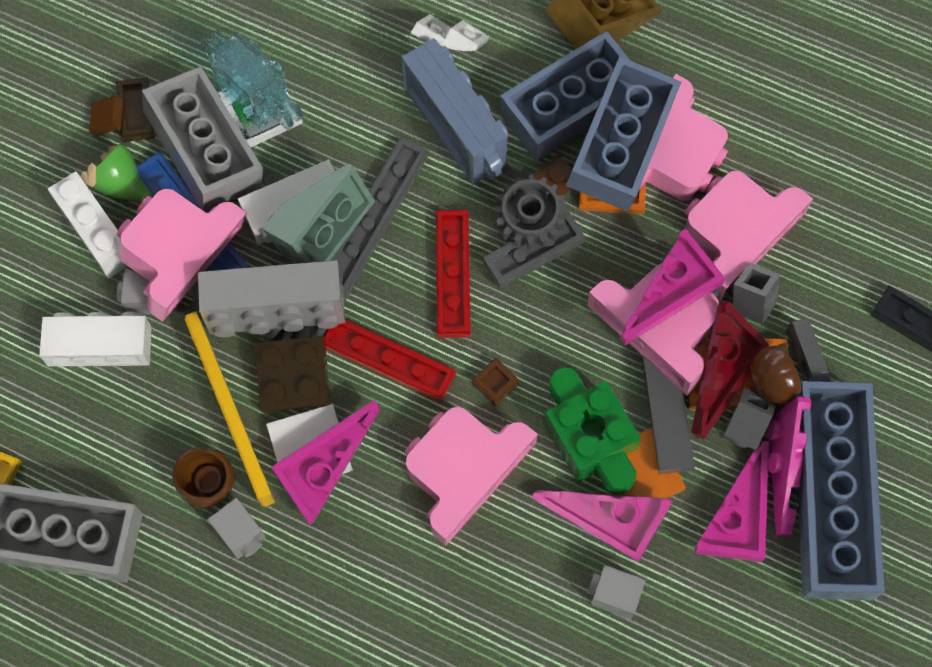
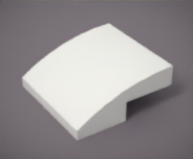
M431 14L419 20L411 34L422 40L429 41L435 38L441 47L446 46L448 49L461 51H476L490 37L464 20L450 27Z

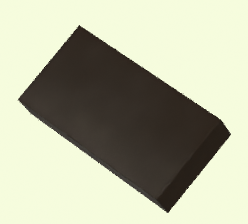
M148 77L116 81L117 96L123 99L120 129L123 143L155 139V131L143 112L142 90L150 87Z

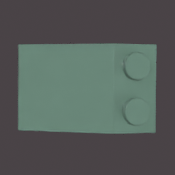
M346 164L284 201L277 211L269 217L268 222L262 229L290 264L330 261L374 204L375 200L354 166Z

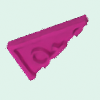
M686 228L679 234L677 242L669 255L667 254L661 269L654 276L645 291L642 301L626 323L625 329L620 336V340L624 345H627L724 284L725 277Z
M795 398L772 416L765 431L766 438L769 440L768 470L772 476L776 536L790 537L795 524L796 510L790 509L791 487H800L803 450L807 434L800 429L802 411L805 409L810 410L811 398Z
M375 400L271 467L309 525L316 520L380 412Z
M537 490L532 496V499L637 561L641 559L673 502L669 498Z

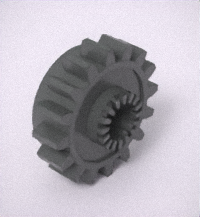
M529 175L527 180H521L519 177H516L514 185L511 186L507 183L504 185L505 195L497 194L496 203L500 206L494 207V216L500 218L496 220V228H505L503 232L505 240L511 236L515 237L514 246L516 247L522 241L527 242L528 249H532L533 242L538 241L541 247H545L546 237L555 241L558 234L556 229H564L565 221L561 218L567 217V208L561 206L565 203V196H557L558 186L555 184L550 187L546 184L547 178L545 177L540 181L534 180L533 175ZM527 207H532V209L538 210V214L527 216L522 211Z

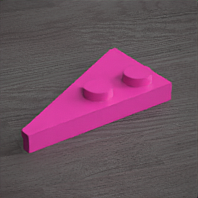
M762 441L758 445L757 450H754L694 548V554L763 562L766 548L769 442Z

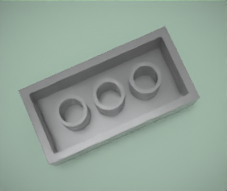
M202 67L142 90L143 112L202 211L208 212L214 206L233 201L262 188L263 167Z
M338 260L198 272L199 312L209 333L215 334L217 337H231L235 335V332L249 331L251 334H265L270 331L269 329L283 328L285 331L293 332L302 330L304 326L316 325L319 328L328 329L336 327L339 323H345L343 284Z
M0 484V563L127 583L143 514L135 504Z

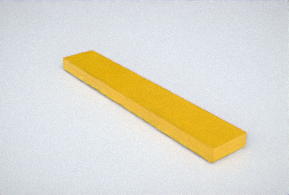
M196 311L187 314L184 319L261 506L271 505L275 503V500L202 322Z

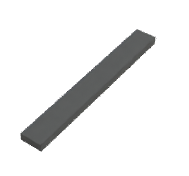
M401 137L369 190L375 200L374 204L330 260H338L343 284L344 303L429 156V150ZM317 325L304 326L299 331H287L282 340L324 336L327 329L319 328Z

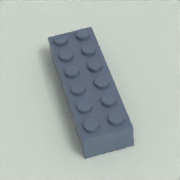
M802 381L801 392L798 397L811 398L810 410L805 409L802 411L800 429L807 434L803 450L800 487H798L802 598L875 600L885 593L873 385L872 383Z

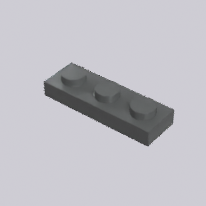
M567 211V217L561 218L565 221L564 229H556L558 234L555 241L546 237L545 247H541L538 241L533 242L532 249L527 248V242L522 241L516 247L514 246V240L483 257V263L499 289L585 242V235L569 211Z

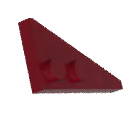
M720 302L717 307L691 433L699 439L706 438L750 374V366L755 356L769 346L766 340L730 302Z

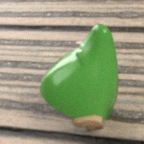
M119 144L117 147L110 146L108 153H103L100 156L102 162L98 166L91 163L88 166V170L81 173L84 184L89 185L104 195L141 203L147 196L152 197V193L139 175L132 154L123 144Z

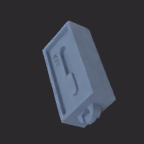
M433 38L401 56L403 88L470 182L474 185L486 177L493 179L503 173L501 168L506 166L508 131L500 120L495 121L489 113L490 107L482 95L477 96L472 90V83L468 75L463 70L459 72L456 68L454 58L446 46L441 47L437 40Z

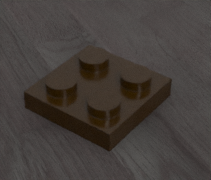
M315 336L255 343L261 412L331 405L325 337Z

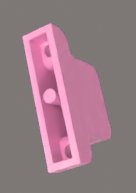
M675 74L673 78L681 81V85L639 190H641L645 182H648L678 200L688 201L695 196L698 190L703 193L705 192L713 178V175L709 173L713 165L719 168L728 153V150L723 148L728 134L723 126L691 109L695 101L692 98L693 86L688 80Z
M732 171L723 179L719 176L716 177L706 189L708 194L701 201L698 198L694 199L686 208L684 213L688 218L684 229H687L725 277L724 284L716 288L719 292L718 298L720 300L734 288L735 282L749 263L756 265L807 212L813 198L802 189L796 187L788 188L785 191H780L773 197L744 173Z
M163 189L157 192L153 198L147 196L137 210L139 214L133 221L127 219L119 228L116 234L120 238L119 259L150 281L143 291L148 296L146 306L148 311L162 322L196 283L198 272L206 271L242 228L247 212L236 204L224 202L214 206L209 213H206L174 190Z
M662 263L658 264L638 284L629 290L612 280L601 281L589 292L588 307L621 336L626 323L642 301L645 291L654 276L661 269ZM712 292L708 293L629 343L686 396L700 381L705 362L695 350L712 335L719 305L717 297Z
M454 407L445 414L439 412L428 425L430 431L422 439L419 437L415 438L407 447L405 453L408 455L406 458L408 476L437 502L426 517L430 520L432 534L445 546L536 444L538 434L529 426L521 422L507 424L498 434H495L467 410L461 407Z

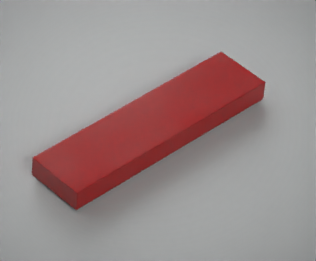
M469 209L436 210L437 338H471Z
M345 320V323H339L334 328H328L323 336L325 337L327 351L440 403L443 402L456 376L455 369L348 320Z

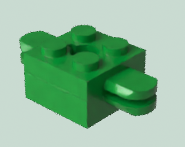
M558 369L552 374L549 384V392L557 406L545 411L544 426L577 482L598 473L609 492L612 494L627 493L633 487L637 476L636 470L627 454L639 448L641 442L640 435L606 380L587 390L574 369Z

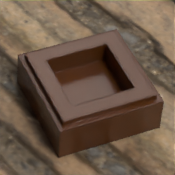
M114 95L91 103L89 132L99 136L121 129L123 99Z
M497 358L493 359L472 379V385L495 407L520 384V380Z

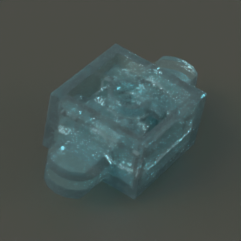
M215 30L211 34L212 40L206 38L201 42L203 50L208 55L218 90L260 130L274 118L287 130L294 125L293 120L299 121L303 118V112L299 105L287 95L288 88L284 83L283 76L285 73L275 60L268 61L262 55L260 47L252 39L247 41L237 32L228 40L220 31Z

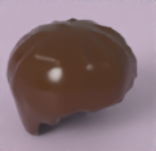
M786 343L769 346L761 350L755 356L750 366V377L758 394L772 404L790 403L801 392V380L793 360L788 355L789 351L786 348L788 344Z
M189 449L182 453L172 469L173 485L177 493L185 502L193 507L211 508L213 505L219 504L220 501L227 498V494L232 490L233 483L235 482L231 463L223 453L216 449Z

